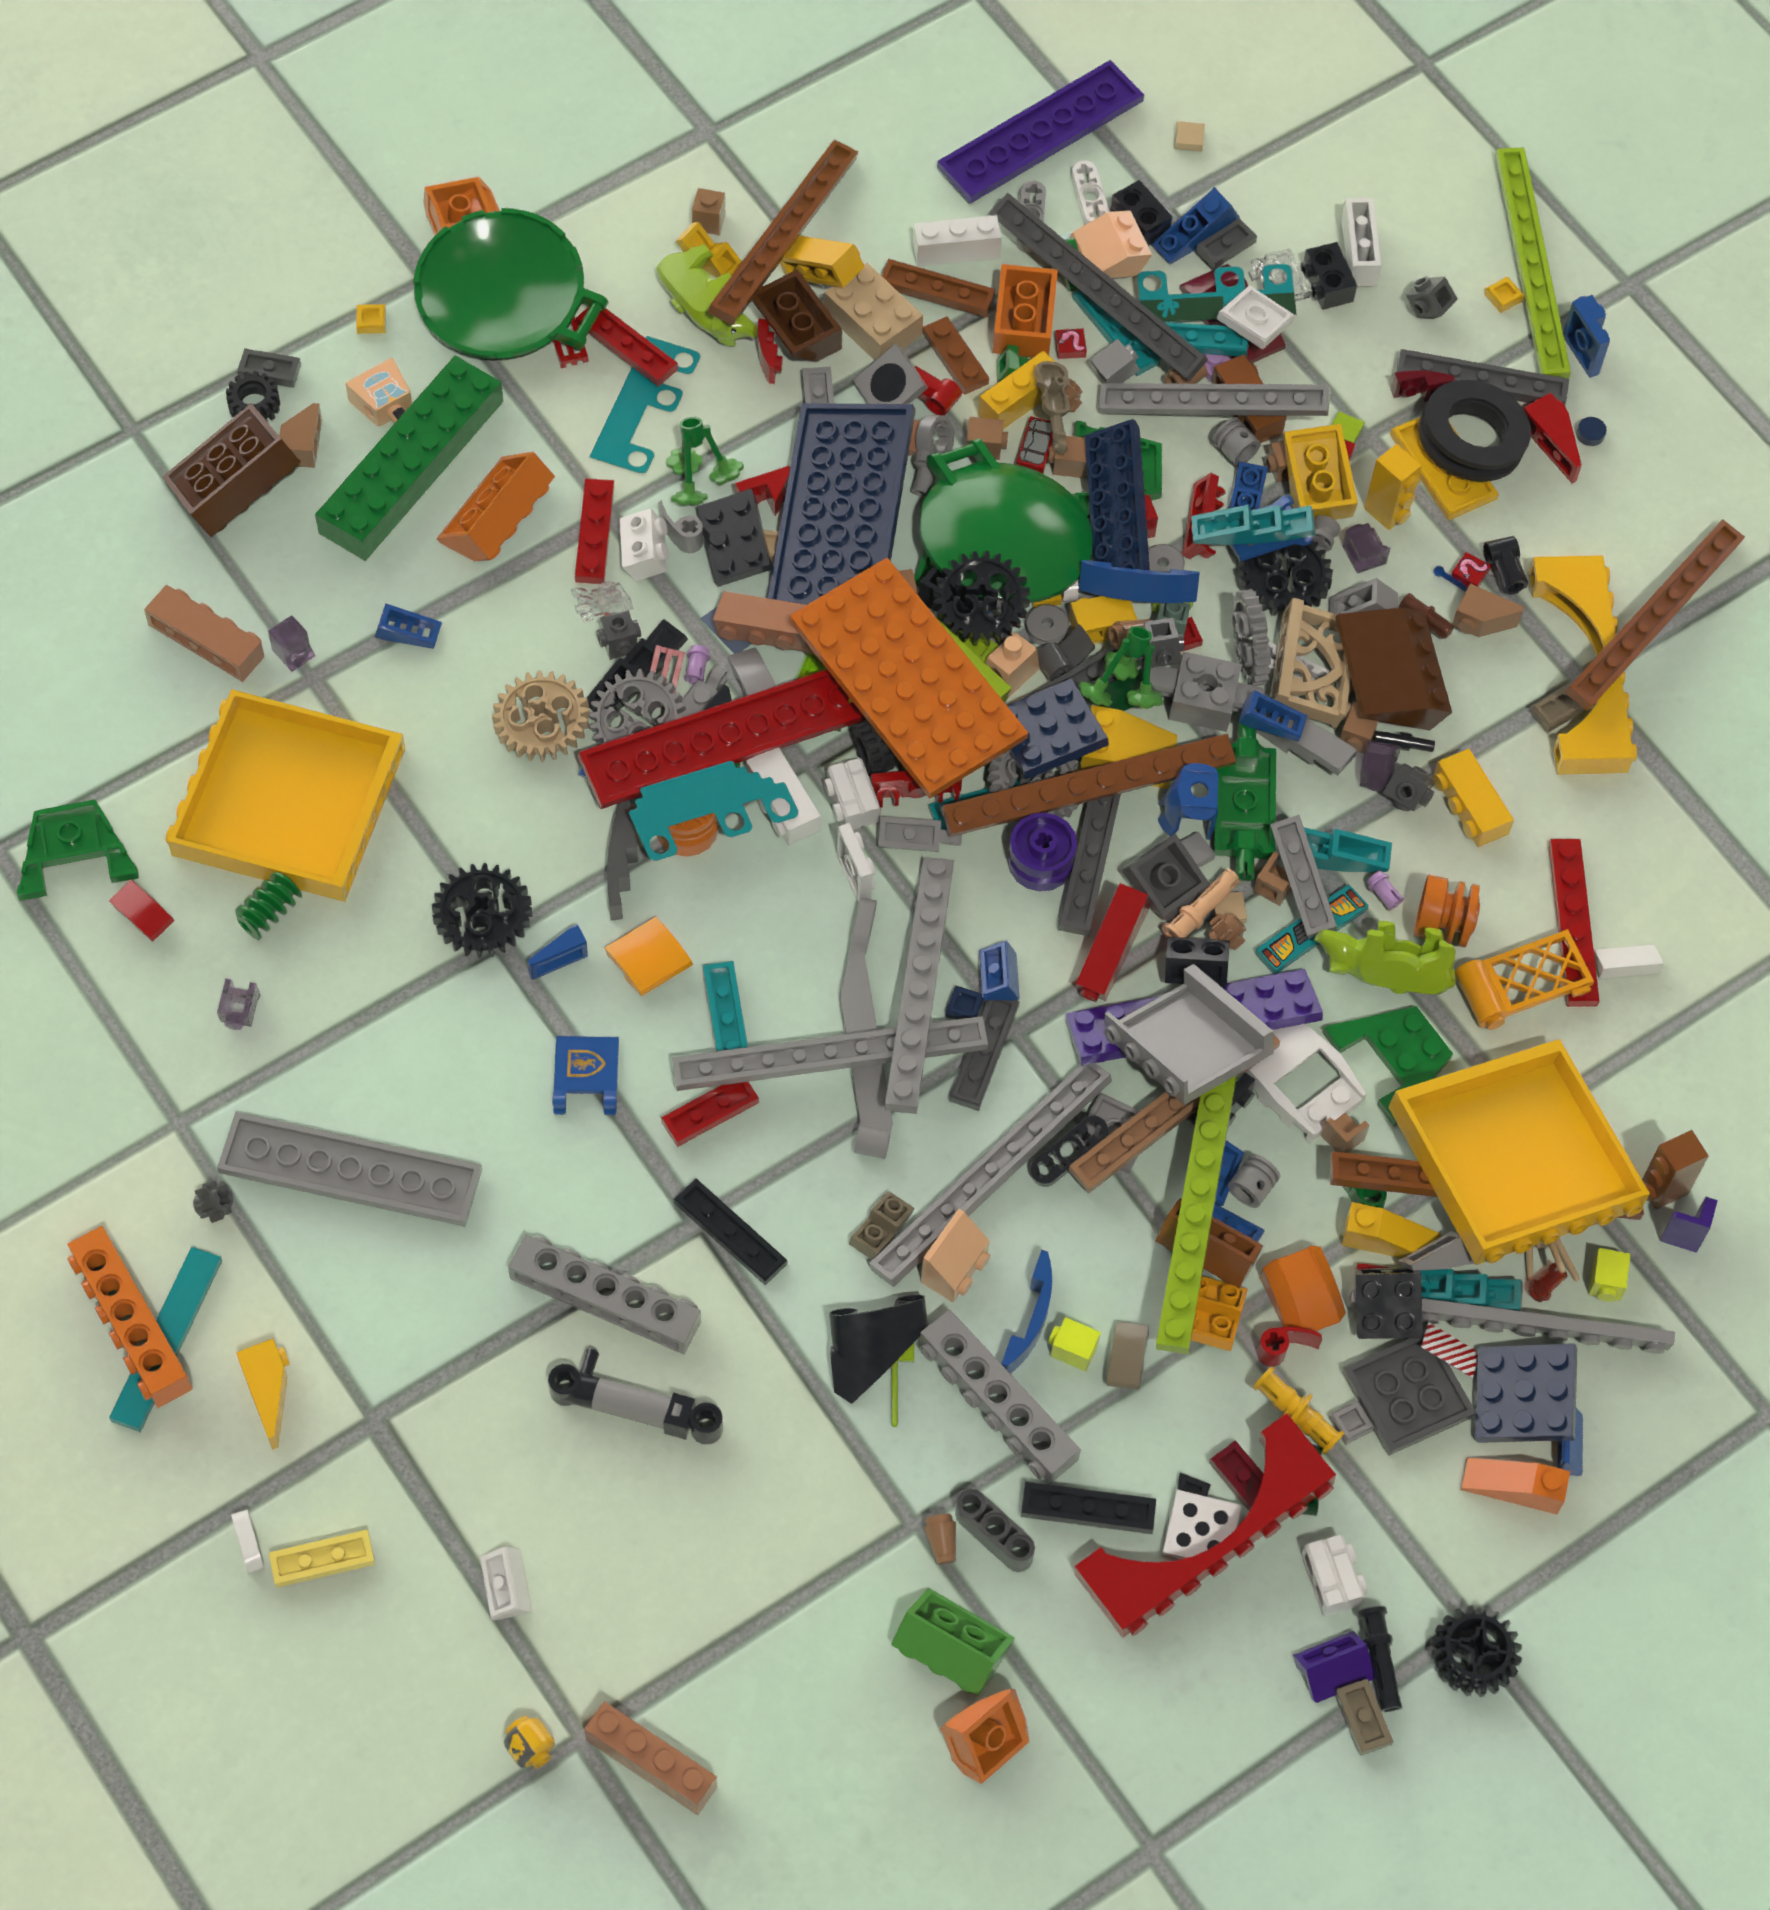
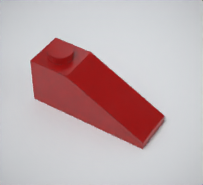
M1550 392L1527 405L1523 410L1526 412L1530 422L1531 438L1573 484L1577 481L1582 464L1569 412L1564 403L1557 400Z

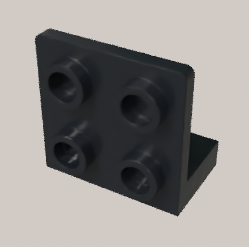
M1407 1268L1354 1269L1357 1337L1359 1339L1421 1338L1422 1289L1420 1270L1413 1271Z

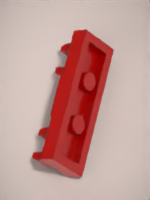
M1212 472L1194 483L1182 551L1183 556L1188 559L1198 554L1208 559L1216 554V551L1209 547L1213 544H1194L1191 516L1217 511L1224 505L1217 498L1223 496L1226 491L1218 486L1219 476Z
M908 771L871 774V784L880 808L883 807V798L891 797L894 800V806H899L901 796L902 798H922L927 796ZM962 779L937 794L938 802L942 803L943 793L949 792L954 795V801H959Z

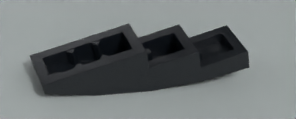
M663 619L646 640L641 638L625 659L620 657L587 696L588 708L593 712H597V709L592 706L591 702L601 701L596 692L599 690L606 693L608 689L604 683L605 681L614 685L616 683V674L622 680L626 679V670H629L633 677H636L638 670L642 669L645 677H647L650 672L656 645L679 651L688 640L687 636ZM660 653L656 675L663 668L666 657L664 653ZM616 692L615 704L610 705V707H614L618 712L625 704L622 703ZM634 692L630 694L628 697V702L639 692Z

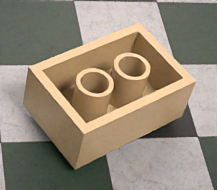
M866 263L864 264L865 267L844 288L832 286L824 292V306L842 330L876 361L895 343L903 350L920 338L923 329V315L874 268Z

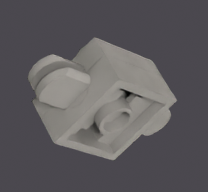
M1183 652L1180 669L1166 666L1151 668L1150 682L1152 683V691H1158L1162 693V696L1173 698L1169 720L1227 732L1232 711L1241 713L1246 699L1254 690L1265 695L1262 687L1238 682L1242 666L1240 663Z

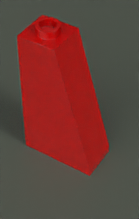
M1119 883L1076 982L1077 990L1081 991L1080 996L1093 1002H1097L1098 999L1106 1001L1149 911L1148 894Z

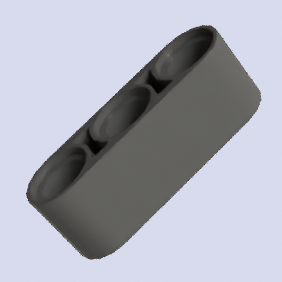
M977 1489L962 1491L957 1497L955 1509L956 1520L1007 1568L1015 1572L1027 1570L1033 1562L1035 1544L1032 1538L982 1492ZM972 1503L979 1510L975 1513H967L963 1510L962 1506ZM996 1525L1003 1530V1533L995 1536L988 1533L986 1529L989 1526ZM1020 1547L1025 1549L1028 1555L1018 1558L1011 1553V1550Z

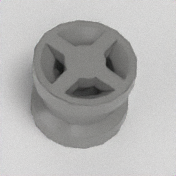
M1324 515L1314 517L1316 536L1312 537V543L1318 542V551H1330L1334 545V538L1338 536L1341 529L1340 525L1331 517Z

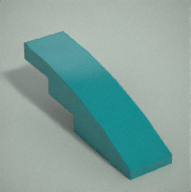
M1249 505L1191 516L1194 544H1259L1316 536L1314 511L1311 505L1282 511L1280 505L1252 511Z
M1454 1269L1420 1270L1423 1299L1522 1311L1523 1283L1521 1279H1489L1487 1274H1455Z

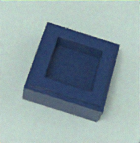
M955 985L945 1016L956 1020L978 1017L984 1002L982 993Z

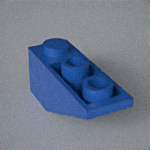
M1214 187L1152 245L1171 265L1195 251L1199 243L1237 220L1240 216Z

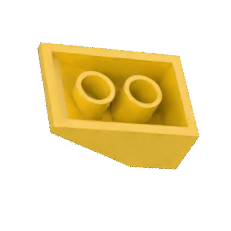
M1341 424L1285 431L1284 443L1290 496L1294 500L1293 508L1311 505L1314 517L1324 515L1334 520L1353 517L1358 500Z
M1091 705V711L1107 735L1109 745L1082 756L1080 770L1176 747L1178 735L1122 710ZM1170 781L1153 785L1152 787L1168 789Z

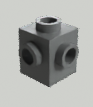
M1445 276L1422 277L1413 284L1414 287L1406 295L1412 310L1417 314L1418 318L1431 317L1434 319L1442 317L1458 300Z
M629 610L614 611L600 617L601 629L596 630L600 647H605L609 660L627 656L638 643L637 638L641 637V630L637 619L632 620Z
M1174 618L1144 622V628L1152 634L1150 644L1155 646L1152 654L1151 668L1179 664V651H1184V641L1182 633H1177Z
M1404 763L1396 768L1383 794L1395 800L1394 804L1400 809L1415 811L1429 804L1435 793L1431 789L1436 781L1429 778L1430 774L1426 770L1418 766L1412 768Z

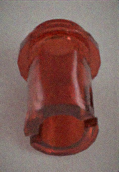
M1552 1263L1538 1279L1530 1281L1528 1293L1535 1301L1543 1302L1549 1300L1554 1289L1567 1279L1566 1271L1564 1273H1560L1559 1270L1555 1271L1558 1268L1556 1263Z

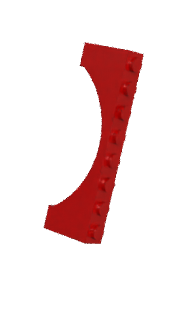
M1287 1413L1260 1432L1259 1441L1264 1447L1265 1454L1264 1475L1260 1490L1245 1519L1222 1542L1195 1556L1166 1562H1141L1123 1559L1107 1554L1100 1547L1074 1566L1075 1576L1122 1638L1129 1633L1132 1636L1140 1633L1147 1627V1620L1155 1614L1159 1616L1166 1614L1175 1606L1173 1601L1183 1594L1186 1597L1192 1595L1202 1586L1200 1581L1209 1575L1216 1577L1228 1567L1226 1562L1236 1555L1239 1558L1244 1557L1255 1547L1253 1543L1264 1536L1267 1539L1280 1530L1281 1522L1288 1517H1291L1292 1520L1299 1517L1307 1510V1503L1314 1498L1321 1500L1333 1491L1334 1487L1332 1485L1335 1483L1336 1474Z

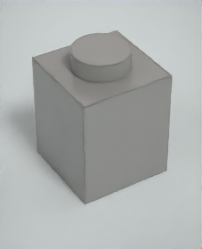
M1119 339L1090 359L1096 371L1106 383H1124L1139 371L1135 362L1138 359L1137 354L1129 344L1124 347Z

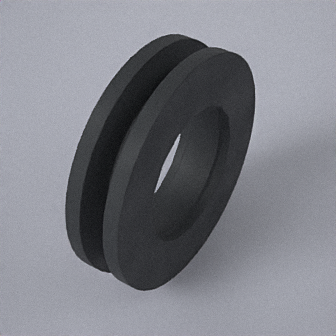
M1456 380L1439 387L1428 400L1418 426L1421 444L1429 457L1438 466L1457 477L1479 482L1498 480L1512 473L1519 465L1531 440L1530 422L1522 406L1504 390L1477 380ZM1460 414L1477 416L1487 421L1496 429L1500 437V443L1490 447L1472 445L1462 440L1453 431L1449 418Z

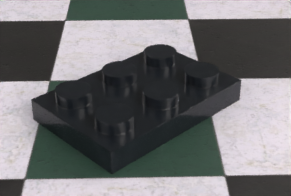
M752 488L697 506L699 518L703 525V535L713 578L717 587L773 569L756 496Z

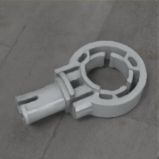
M927 415L919 424L916 435L917 454L914 461L918 471L911 491L915 495L926 497L931 490L935 475L928 466L927 456L936 452L942 454L953 449L954 431L950 420L946 416ZM935 429L937 432V436H939V440H937L936 446L934 445L933 439Z

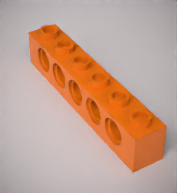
M103 1226L68 1243L67 1245L72 1256L68 1257L67 1260L75 1275L82 1272L85 1281L81 1282V1285L89 1300L94 1297L97 1299L99 1305L95 1307V1310L103 1325L108 1322L111 1324L113 1331L109 1332V1335L117 1350L123 1347L126 1351L127 1356L123 1357V1360L131 1375L138 1373L142 1381L138 1382L137 1386L144 1399L147 1401L152 1398L158 1409L193 1390L183 1367ZM105 1265L101 1270L93 1271L97 1266ZM119 1290L116 1294L107 1296L109 1292ZM126 1315H133L129 1320L120 1321ZM147 1340L143 1345L135 1346L138 1341ZM155 1365H161V1367L158 1370L153 1372L149 1371L151 1367Z

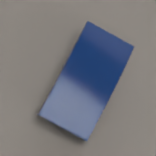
M1239 462L1230 508L1249 505L1251 511L1259 509L1268 467Z

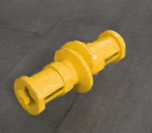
M1271 1366L1252 1388L1255 1391L1259 1389L1273 1402V1405L1278 1410L1284 1412V1414L1287 1413L1295 1424L1299 1426L1300 1430L1306 1436H1310L1323 1449L1321 1452L1326 1455L1345 1433L1342 1431L1338 1432L1323 1418L1324 1416L1309 1406L1313 1397L1311 1393L1301 1398L1295 1389L1288 1386L1274 1373L1275 1369Z

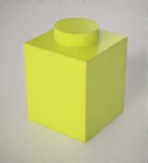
M1598 1248L1592 1261L1589 1295L1597 1296L1598 1299L1607 1302L1621 1300L1627 1289L1630 1253Z
M1065 1317L1061 1327L1055 1325L1048 1343L1052 1345L1051 1357L1087 1371L1098 1347L1101 1332Z

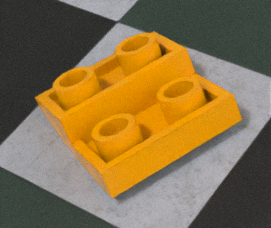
M657 917L652 918L604 947L607 956L623 971L626 981L641 996L693 965L692 960L683 947Z
M1202 1276L1191 1340L1231 1352L1248 1289L1243 1287L1238 1289L1229 1283Z

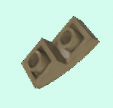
M888 1191L871 1209L869 1218L851 1236L849 1245L873 1260L899 1233L913 1213L914 1207Z
M1117 1322L1110 1355L1107 1386L1139 1390L1144 1369V1355L1149 1337V1325Z

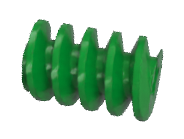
M273 872L270 875V881L265 880L261 884V889H256L252 893L253 898L247 897L244 900V906L239 905L235 909L237 921L250 936L260 940L262 937L258 929L261 928L268 932L270 927L266 921L270 920L277 924L279 920L275 912L277 911L285 916L288 912L284 904L286 903L294 907L296 902L292 896L295 895L303 898L302 894L288 877L281 873Z

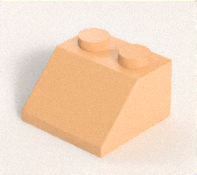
M1131 211L1107 212L1073 231L1070 235L1071 238L1074 237L1078 251L1110 278L1137 276L1152 256Z
M961 1209L956 1211L926 1253L922 1266L921 1283L951 1302H954L959 1294L964 1296L973 1283L972 1275L977 1269L982 1271L991 1257L988 1253L990 1241Z

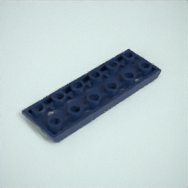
M1130 419L1085 435L1090 521L1093 536V561L1111 563V567L1150 570L1140 428L1136 420Z

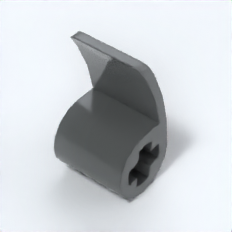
M1078 624L1074 631L1060 645L1052 642L1038 650L1039 665L1049 680L1053 681L1080 665L1094 650L1095 645L1084 628Z

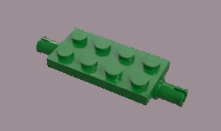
M1238 723V739H1236L1235 743L1231 744L1237 762L1234 765L1216 769L1219 773L1218 815L1214 828L1213 851L1216 854L1215 856L1236 857V874L1239 877L1238 879L1243 881L1245 870V881H1252L1255 878L1254 858L1269 859L1275 851V838L1270 824L1276 823V748H1264L1256 739V729Z

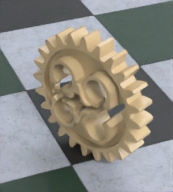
M539 670L537 678H532L528 672L526 673V681L522 682L516 677L515 687L506 684L507 694H498L500 703L493 704L495 713L492 714L495 734H499L498 737L501 744L506 743L508 752L516 749L518 758L527 753L529 761H532L535 755H539L541 762H544L546 754H550L556 760L557 751L560 750L563 754L567 755L566 746L570 745L577 748L576 738L584 739L583 729H589L588 718H590V710L588 708V699L584 698L582 688H576L574 680L566 682L564 674L555 679L554 671H551L548 677H543L542 671ZM516 697H519L523 705L526 722L522 724H516V722L521 720L519 709L516 705ZM534 697H541L538 700H531ZM560 708H566L562 712L564 724L567 727V735L565 736L563 731L561 732L557 710ZM545 732H552L549 735H542Z

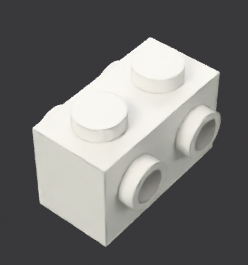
M651 508L620 518L622 568L635 581L667 572L666 559L669 558V551L665 543V535L668 529L665 520L662 517L660 518Z

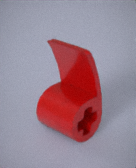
M1296 1327L1267 1329L1260 1338L1257 1357L1262 1364L1268 1367L1278 1366L1284 1361L1289 1343H1297L1319 1349L1322 1335L1313 1330ZM1268 1344H1273L1274 1349L1278 1348V1350H1272V1346H1267Z

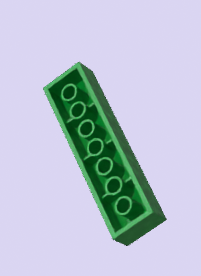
M454 355L315 513L318 533L366 561L503 403L502 382Z

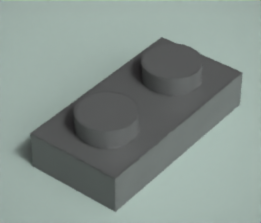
M1238 218L1199 243L1196 253L1212 269H1216L1255 244L1257 235Z
M244 348L237 374L242 379L244 378V372H248L249 376H253V371H258L259 377L265 373L268 375V380L272 378L275 384L294 388L300 371L301 360L298 357Z

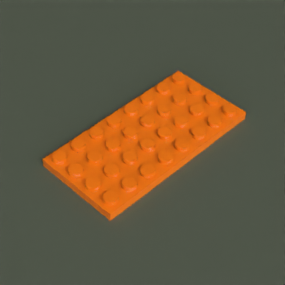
M888 557L790 615L789 622L929 799L1028 739L1029 732Z

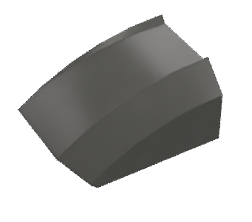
M1176 833L1151 848L1121 870L1134 889L1148 894L1149 906L1162 919L1171 922L1180 914L1179 909L1182 906L1191 905L1210 886V883Z

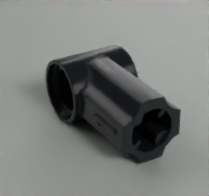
M1514 536L1484 542L1483 553L1485 561L1494 568L1503 593L1513 595L1527 588L1528 580L1520 562V548L1517 539Z

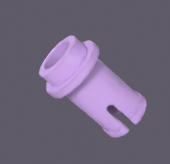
M693 645L688 650L687 657L689 662L684 678L686 682L689 681L693 685L697 680L704 682L706 662L711 657L707 647Z
M1378 871L1367 880L1369 884L1368 889L1374 891L1386 905L1387 909L1391 911L1404 901V898L1388 880L1389 875Z

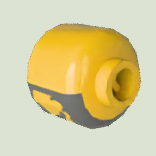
M523 1716L506 1729L505 1733L507 1736L504 1739V1746L519 1767L527 1768L533 1766L535 1769H538L552 1758L550 1752L555 1745V1740L539 1718L529 1719L528 1716Z

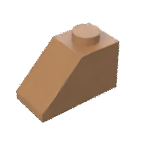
M319 403L311 404L281 425L280 438L301 461L296 467L315 468L322 425Z
M1470 584L1456 610L1452 624L1463 633L1482 637L1517 627L1524 607Z

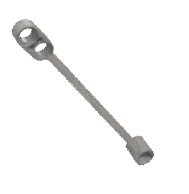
M861 898L840 994L846 1034L877 1030L865 960L877 900ZM883 1064L851 1068L860 1118L854 1153L886 1159L893 1121L891 1111H885L887 1085Z

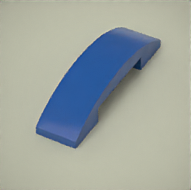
M1082 560L1079 590L1100 596L1139 602H1197L1200 572L1170 569V572L1120 568L1111 567V563Z
M1041 1250L1031 1279L1030 1290L1038 1292L1040 1295L1024 1339L1011 1335L1002 1361V1365L1010 1374L1029 1356L1041 1336L1047 1319L1052 1293V1268L1048 1251Z

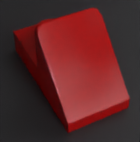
M790 466L736 482L735 494L752 488L757 504L767 500L773 515L776 516L785 500Z

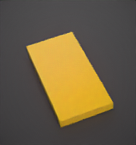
M1421 417L1391 429L1390 436L1394 442L1422 465L1419 479L1448 521L1498 499L1499 493L1490 481L1479 482L1457 477L1442 469L1429 457L1419 438L1418 426Z

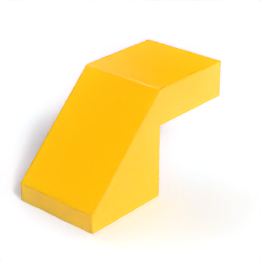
M699 222L692 223L676 240L683 252L688 251L693 246L697 247L705 244L714 256L708 258V261L702 267L716 278L728 272L733 275L742 263L728 242L715 244Z

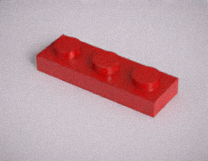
M749 1082L720 1085L661 1117V1123L676 1146L679 1147L759 1103V1097Z

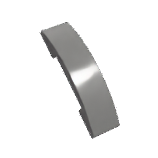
M755 647L727 656L737 683L740 682L745 696L775 687L771 674ZM796 744L781 748L780 750L784 751L796 747Z

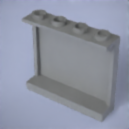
M1194 964L1184 969V984L1124 1018L1118 1020L1109 1011L1105 1013L1104 1033L1107 1040L1111 1044L1117 1045L1125 1052L1130 1061H1135L1151 1079L1158 1081L1170 1096H1175L1184 1105L1274 1054L1273 1030Z

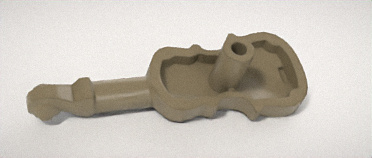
M1043 361L1034 369L1035 385L1042 391V410L1051 419L1053 440L1056 443L1054 449L1058 454L1063 455L1068 451L1065 442L1066 433L1064 432L1062 417L1070 410L1069 396L1065 393V389L1070 385L1068 371L1060 363Z

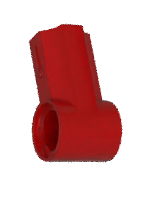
M915 366L914 368L928 386L918 397L925 401L929 410L935 415L945 416L962 397L961 388L951 379L944 378L941 381Z

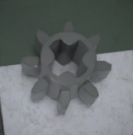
M214 1180L203 1184L202 1188L195 1190L196 1196L193 1200V1207L201 1219L209 1217L211 1223L223 1220L225 1215L232 1213L230 1208L233 1205V1196L225 1185L217 1187Z

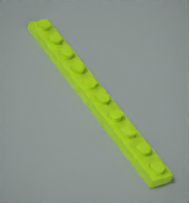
M1525 147L1499 148L1496 152V161L1523 294L1525 295L1524 299L1539 373L1569 379L1571 369Z
M1237 1075L1200 1096L1156 1340V1350L1189 1354Z

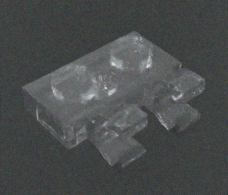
M1291 248L1267 253L1264 258L1251 260L1254 269H1250L1248 275L1252 282L1263 279L1262 270L1264 266L1288 264L1292 269L1295 301L1310 298L1312 290ZM1273 269L1269 273V276L1272 278L1270 281L1274 284H1282L1287 279L1285 271L1281 269Z
M603 582L598 585V588L592 589L591 593L584 588L571 589L572 596L577 598L578 605H575V610L577 614H580L581 620L584 623L593 620L596 616L604 615V617L633 610L631 598L619 582Z

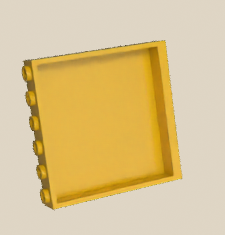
M231 689L227 700L223 699L219 709L220 717L217 724H213L210 728L208 746L200 752L197 772L189 778L187 796L185 800H181L178 804L176 822L174 826L170 825L167 830L166 843L169 845L171 856L264 881H270V875L273 872H278L288 877L299 890L346 902L405 752L403 734Z
M1560 1039L1397 1090L1388 1107L1475 1265L1484 1262L1495 1263L1505 1255L1513 1252L1522 1254L1534 1245L1540 1243L1548 1245L1557 1241L1561 1236L1570 1233L1578 1235L1588 1227L1596 1224L1605 1226L1623 1215L1627 1217L1634 1216L1643 1210V1205L1650 1195Z

